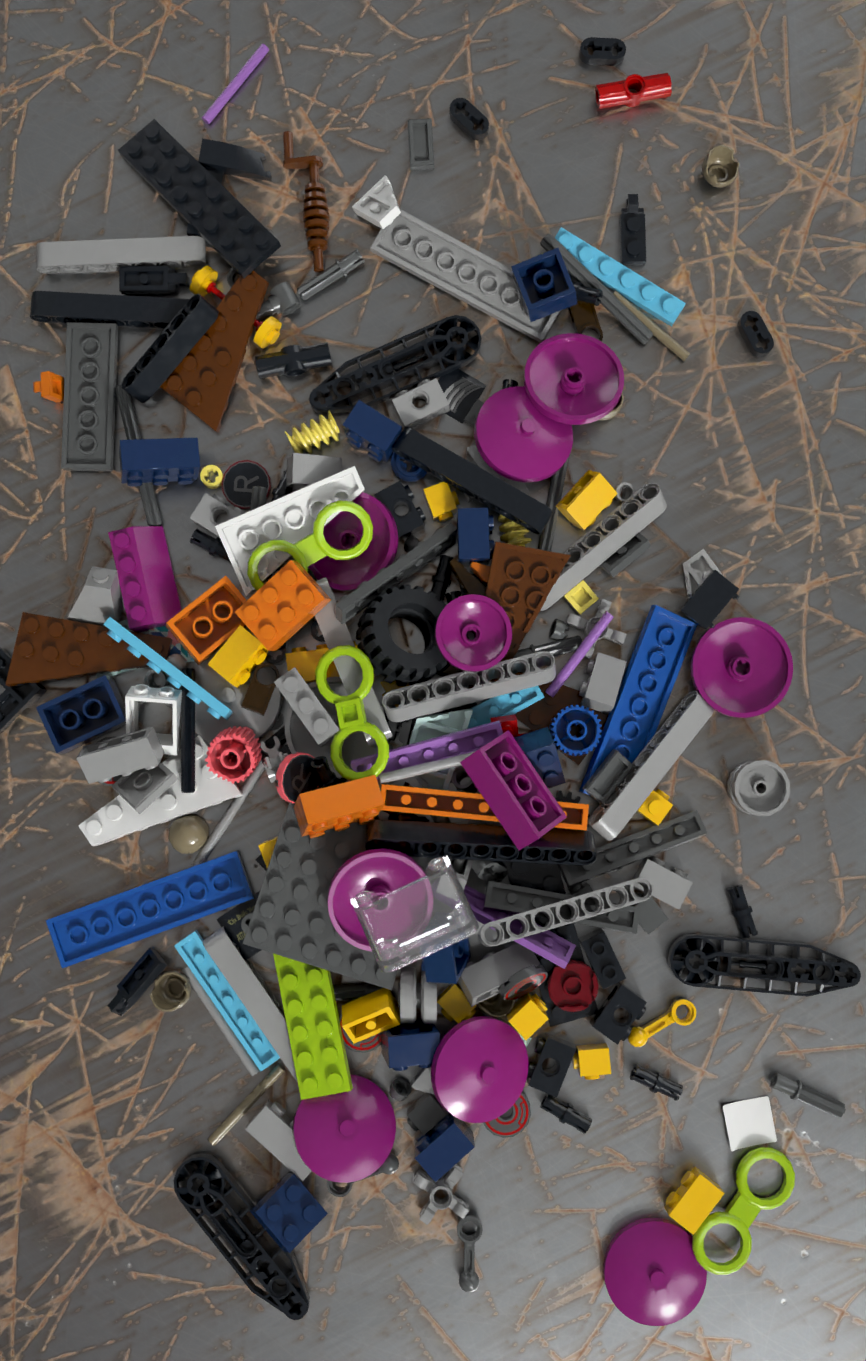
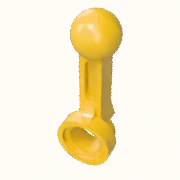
M686 999L675 1000L670 1008L661 1016L642 1027H633L630 1035L627 1037L629 1043L634 1047H642L646 1044L649 1037L672 1023L682 1026L691 1024L696 1018V1008L692 1002ZM680 1005H685L688 1013L686 1017L679 1019L676 1015V1009Z

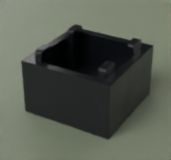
M714 570L680 610L703 629H707L708 626L714 628L715 625L712 622L732 598L735 600L740 597L736 594L739 588L718 571Z

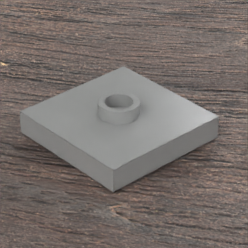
M160 762L153 769L145 770L143 768L136 770L131 775L122 776L111 787L132 808L141 814L178 778Z

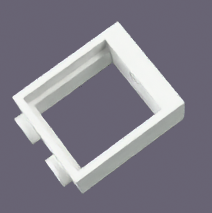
M144 684L131 686L125 696L126 734L139 730L138 701L172 704V734H156L165 752L164 754L177 755L181 747L182 690H176L169 686L152 688Z

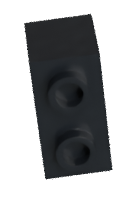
M401 480L374 494L375 498L380 500L393 515L398 530V542L424 529L423 521L426 520V517L420 506L415 508L412 502L414 495L408 485L403 486ZM405 505L409 511L406 515L399 516L395 513L396 507Z
M601 928L578 938L602 989L626 979L610 942Z
M618 982L599 1007V1013L592 1017L590 1024L618 1045L621 1040L625 1041L632 1030L630 1026L635 1019L639 1020L646 1011L645 1005L647 1002L623 983ZM618 1008L626 1009L624 1018L619 1020L614 1018V1012Z
M546 1032L543 1039L539 1037L534 1052L537 1053L534 1062L530 1061L528 1063V1086L557 1097L576 1051L574 1044ZM547 1058L555 1060V1065L550 1069L542 1067L543 1061Z

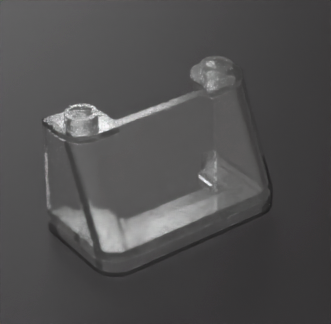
M448 855L431 860L426 868L427 876L378 897L375 892L365 890L350 899L382 972L388 973L398 970L470 937L478 930V922Z

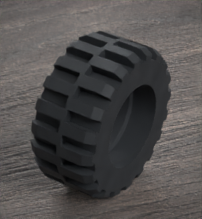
M403 584L399 588L393 586L385 592L382 591L366 608L358 621L359 629L356 631V639L361 642L357 645V648L361 649L369 657L374 668V674L376 676L381 674L384 676L383 681L390 684L396 681L397 686H406L408 683L409 685H414L422 681L425 682L447 665L448 661L440 653L435 639L436 622L446 604L443 600L438 601L435 598L436 594L433 592H424L423 587L415 586L411 589V585ZM403 618L415 624L424 638V653L412 654L399 648L390 636L388 629L389 619Z

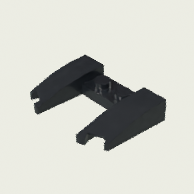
M202 138L198 162L222 186H224L226 174L272 181L270 171H264L261 161L266 159L264 153ZM188 223L187 232H186L187 235H188V236H199V237H202V236Z
M1 647L0 684L6 690L0 695V734L26 708H31L47 691L39 682L22 683L9 687L5 685L12 657Z

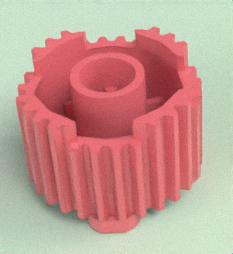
M233 726V728L228 727L223 729L222 732L220 731L207 748L206 754L208 757L205 761L208 762L206 766L210 767L209 772L212 771L213 774H218V778L222 777V780L227 779L232 784L235 782L240 783L241 780L244 781L247 776L249 777L262 758L261 743H258L259 738H255L256 734L247 726H239L238 728Z

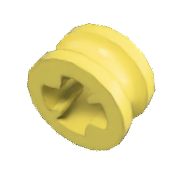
M207 465L202 469L200 478L207 488L217 489L222 485L221 482L224 474L219 467ZM213 471L215 475L217 473L219 475L215 477L216 482L212 483L210 480L206 481V478L209 477V472Z

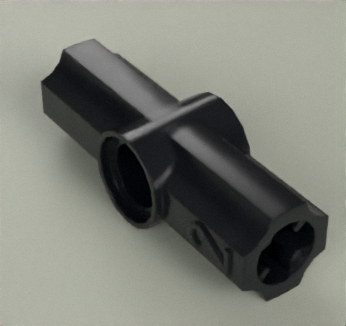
M328 342L306 347L290 345L282 348L280 352L255 356L256 368L260 379L283 374L286 376H298L306 373L309 369L332 365Z

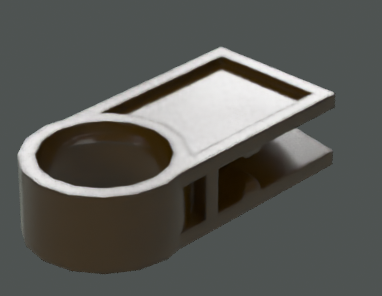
M578 301L576 305L568 307L575 333L582 334L586 330H593L598 334L599 340L602 342L603 331L601 330L594 304Z
M267 662L261 663L255 669L241 708L262 716L266 712L276 685L274 682L269 685L261 684L257 679V672L263 667H270L276 673V680L279 678L277 667Z

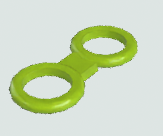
M338 500L327 504L318 513L313 523V533L294 544L285 540H271L262 543L252 552L247 568V575L251 585L257 591L264 585L258 575V564L265 554L274 550L289 553L307 572L308 566L325 556L335 560H350L360 556L368 548L373 538L371 518L362 506L352 501ZM339 511H348L355 514L361 520L363 526L360 541L354 547L346 550L330 546L323 535L326 520L332 514Z
M338 645L328 650L319 659L315 670V682L318 690L328 702L335 704L340 730L334 735L330 745V758L335 770L345 779L352 781L376 775L377 778L387 765L389 744L385 734L376 725L367 722L363 699L370 692L374 682V668L369 657L361 649L351 645ZM340 656L355 658L363 671V680L360 687L348 696L334 693L327 682L328 667L334 659ZM356 731L370 734L378 746V757L375 764L364 772L351 770L342 758L344 740Z
M759 1147L749 1151L741 1159L736 1170L737 1193L724 1212L709 1214L692 1236V1249L695 1258L705 1270L715 1275H729L738 1271L747 1262L751 1253L752 1238L748 1228L760 1210H771L779 1207L791 1196L795 1186V1172L791 1162L782 1152L770 1147ZM761 1159L777 1161L783 1171V1184L780 1190L768 1198H759L753 1195L747 1184V1175L751 1166ZM720 1223L734 1226L740 1236L738 1253L732 1260L725 1263H716L708 1259L703 1248L706 1233L713 1226Z

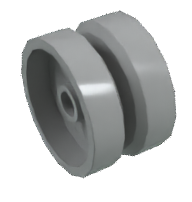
M767 760L746 761L737 765L730 773L727 781V794L731 803L739 811L755 816H770L780 811L787 803L790 795V781L785 771L775 763ZM757 785L761 788L760 792L756 790Z
M401 966L400 983H398V1007H400L401 1024L415 1023L416 1008H421V1021L423 1024H437V983L427 982L426 974L423 970H421V983H417V974L414 966Z

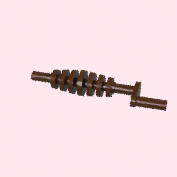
M285 131L283 132V167L286 169H309L310 183L305 185L303 222L306 240L308 241V250L313 252L314 271L322 272L324 271L323 251L327 250L328 247L327 240L330 221L325 187L319 183V168L323 167V158L316 155L294 158L293 133Z

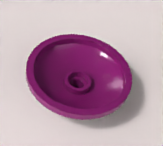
M469 594L452 600L443 608L436 622L435 639L440 653L450 664L464 671L478 672L495 666L504 658L511 645L512 627L508 615L497 602L486 596ZM468 631L474 633L473 640L467 638L466 633Z

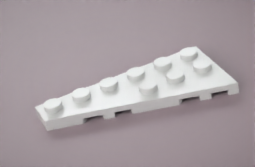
M355 466L215 526L246 596L255 589L250 583L247 568L250 556L258 546L271 540H285L292 544L313 533V523L318 513L327 504L338 500L353 501L365 491ZM341 511L332 514V515L326 520L324 526H326V525H327L334 517H336ZM277 550L265 554L258 564L260 580L262 582L266 580L291 555Z
M198 735L195 737L194 793H182L180 749L177 755H172L162 762L175 774L178 780L141 814L118 795L78 826L91 846H98L124 837V835L142 831L150 826L162 824L197 812L205 807L223 803V801L243 796V793L236 783L232 784L227 779L222 780V777H217L218 774H213L212 771L209 772L210 767L206 766L208 762L205 761L208 757L206 752L209 745Z

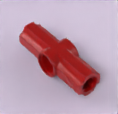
M668 73L645 77L632 74L626 80L596 85V104L599 109L619 105L635 107L642 101L670 97L672 93L671 77ZM629 89H635L637 93H632Z

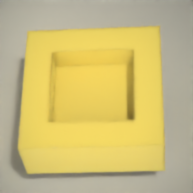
M584 580L563 596L578 615H581L599 600Z

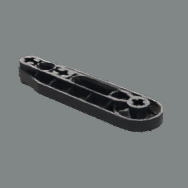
M454 315L348 360L312 390L309 397L311 408L316 413L322 415L328 414V410L331 413L349 412L355 406L352 404L353 402L372 395L374 400L366 404L373 407L395 397L397 393L403 390L409 391L416 388L417 384L425 379L433 380L464 367L475 360L480 352L482 340L480 330L474 321L469 318ZM434 330L433 336L430 337L428 332ZM475 331L477 335L468 339L467 333ZM425 334V340L409 347L407 346V341ZM456 338L458 341H461V344H457L453 339ZM400 344L403 345L404 349L385 357L384 351ZM467 345L475 351L473 355L466 352ZM433 348L436 355L432 356L429 349ZM422 351L424 352V354H422V355H420V356H417V357H416V356H413V355H416V354H418V353H420V352H422ZM380 353L382 359L362 366L361 361ZM411 357V358L408 359V360H405V361H403V362H401V363L395 364V363H397V362H400V361H402V360H404V359H407V358ZM426 358V360L418 363V360ZM443 363H445L449 367L444 368ZM358 364L359 369L340 377V374L346 368ZM415 364V365H413V366H411V367H408V368H406V369L400 371V369H403V368H405V367H407V366H409V365ZM437 365L439 366L440 371L424 378L421 377V372ZM414 375L417 376L418 381L399 388L397 383ZM367 377L368 380H371V383L367 384L363 379ZM355 381H356V384H357V386H358V388H359L358 390H355V385H354V382H355ZM394 385L395 391L376 398V392ZM347 386L351 391L347 395H341L338 393L339 389ZM332 391L334 392L335 400H333L330 393ZM323 397L326 403L321 404L318 398Z
M687 934L676 939L670 947L668 954L669 968L673 975L682 983L693 987L808 997L855 986L861 978V972L854 963L806 943ZM709 939L718 940L717 948ZM724 940L743 942L742 951L724 950ZM749 942L768 944L767 953L749 952ZM774 945L793 946L792 955L774 954ZM800 947L817 950V958L800 956ZM825 954L836 959H826ZM695 955L699 958V961H695L693 965L689 962V959H693ZM673 956H679L681 961L673 960ZM720 956H723L722 968H719L721 964ZM731 957L766 960V963L748 962L744 960L734 962L732 961ZM735 965L739 966V968H755L759 970H765V973L731 970V966ZM796 965H798L799 967L806 969V972L802 970H795L793 973L791 972V968H795ZM820 965H824V974L817 977L816 969ZM686 967L690 972L683 980L680 976ZM835 970L838 972H847L849 970V974L843 977L835 973ZM702 972L704 979L701 980L698 973ZM722 976L740 977V986L721 985ZM715 977V984L708 983ZM747 978L765 979V988L746 987ZM773 980L790 982L791 991L771 989ZM798 982L816 984V989L806 992L797 991Z
M205 1153L194 1154L186 1158L177 1169L174 1177V1191L180 1202L251 1292L283 1312L289 1319L299 1320L303 1318L308 1312L310 1296L292 1251L288 1253L280 1247L274 1249L263 1236L266 1230L263 1227L258 1229L246 1214L255 1206L254 1203L219 1160ZM187 1163H190L195 1168L191 1175L184 1166ZM197 1177H198V1180H199L200 1178H202V1179L205 1181L204 1184H203V1182H201L200 1184H198V1183L196 1182ZM187 1180V1187L179 1186V1182ZM228 1181L231 1186L226 1189L225 1185ZM233 1190L236 1191L247 1205L245 1208L242 1209L230 1193ZM218 1199H219L222 1203H220L219 1205L215 1206L214 1204H215V1203L218 1201ZM226 1207H227L228 1210L232 1213L231 1216H230V1215L228 1214V1212L225 1210ZM221 1212L226 1216V1220L220 1214ZM206 1214L218 1231L214 1233L202 1218L203 1215ZM221 1234L234 1249L231 1254L218 1237ZM281 1251L290 1259L293 1267L291 1270L278 1255ZM239 1255L250 1269L247 1274L234 1259L235 1256ZM255 1276L266 1292L256 1286L250 1278ZM283 1279L287 1285L278 1286L274 1280Z

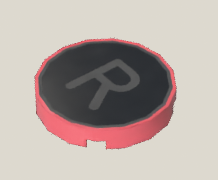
M297 752L286 756L280 763L276 772V780H278L276 788L283 800L295 804L299 794L318 789L317 777L311 766V762L314 761L315 757L308 753Z

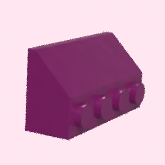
M132 526L108 532L129 629L140 633L149 629L166 626V622L178 614L182 607L164 527Z
M509 730L460 762L518 850L538 840L567 818Z

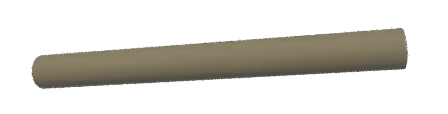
M618 291L613 293L653 333V336L680 359L685 361L689 357L690 353L624 296Z
M278 1063L208 1138L210 1144L215 1146L285 1072V1068Z

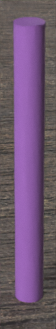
M262 43L202 116V120L209 125L269 52V48Z
M605 611L545 692L551 697L555 696L614 616Z

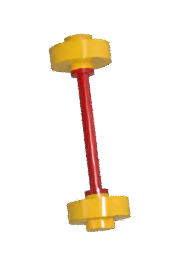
M207 265L195 272L190 284L191 293L194 295L200 294L204 297L212 292L221 300L226 296L215 287L218 272ZM273 316L261 322L255 319L256 334L253 340L254 343L262 349L275 343L280 335L279 331L282 323Z

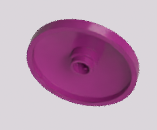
M560 334L544 340L531 352L525 366L524 387L533 406L546 417L564 424L582 425L602 419L615 408L624 387V371L616 354L600 340L584 334Z
M524 386L509 387L494 393L485 401L475 421L474 437L481 457L491 469L507 479L524 483L547 479L559 471L571 453L573 445L572 426L554 421L539 412L529 400Z
M364 492L352 502L362 506L371 518L373 538L368 548L360 556L350 560H335L325 556L308 566L318 580L326 577L330 587L334 589L355 591L362 582L369 581L376 576L379 570L389 567L397 553L398 530L393 515L380 500ZM341 511L323 529L326 542L340 550L354 547L360 541L363 532L361 520L355 514L348 511Z
M737 617L716 624L714 628L708 629L702 635L692 654L691 677L696 691L715 711L729 717L748 718L768 712L784 698L793 677V660L786 641L773 627L757 619Z
M391 849L367 850L348 859L337 870L331 880L327 897L329 917L338 934L351 945L372 952L395 950L411 942L425 928L433 907L432 888L425 871L408 855Z
M488 1016L472 1017L454 1026L439 1043L431 1066L432 1088L440 1105L454 1117L469 1123L488 1122L507 1112L521 1095L527 1080L528 1054L522 1038L507 1023Z
M351 1074L353 1086L351 1091L301 1100L293 1121L295 1147L304 1164L318 1176L339 1183L361 1180L379 1169L391 1152L396 1134L395 1114L388 1097L375 1083L364 1077Z
M644 1218L628 1224L612 1239L604 1257L603 1275L608 1294L620 1312L637 1323L648 1326H665L675 1323L693 1311L704 1293L707 1270L695 1258L692 1249V1235L673 1221L663 1218Z

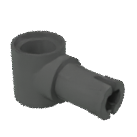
M282 282L271 289V296L268 297L269 300L262 303L256 320L259 322L264 321L275 313L278 315L280 313L282 315H289L301 306L289 282Z

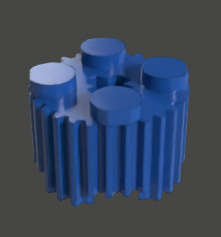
M570 705L559 710V713L554 715L555 717L551 719L553 722L549 725V731L555 746H558L557 750H562V753L568 756H581L593 751V748L597 747L596 743L600 742L598 738H601L599 733L602 732L600 730L602 725L599 724L601 720L597 719V714L594 715V710L589 711L588 707L584 709L583 705H574V707ZM572 724L580 726L581 729L578 731L579 737L570 734V726Z

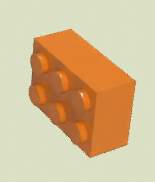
M290 560L240 606L235 613L268 651H277L331 601V598L299 562Z
M225 576L166 622V627L194 661L200 665L220 649L240 625L243 628L247 627L235 613L247 600L230 579Z
M376 775L301 793L293 808L301 836L309 835L310 838L324 835V831L333 828L337 832L349 828V824L352 823L368 824L374 820L385 804Z

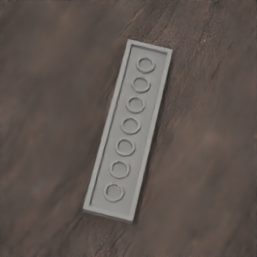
M400 210L401 213L390 225L384 229L381 228L370 247L372 253L540 343L544 341L560 311L530 322L515 284L511 268Z

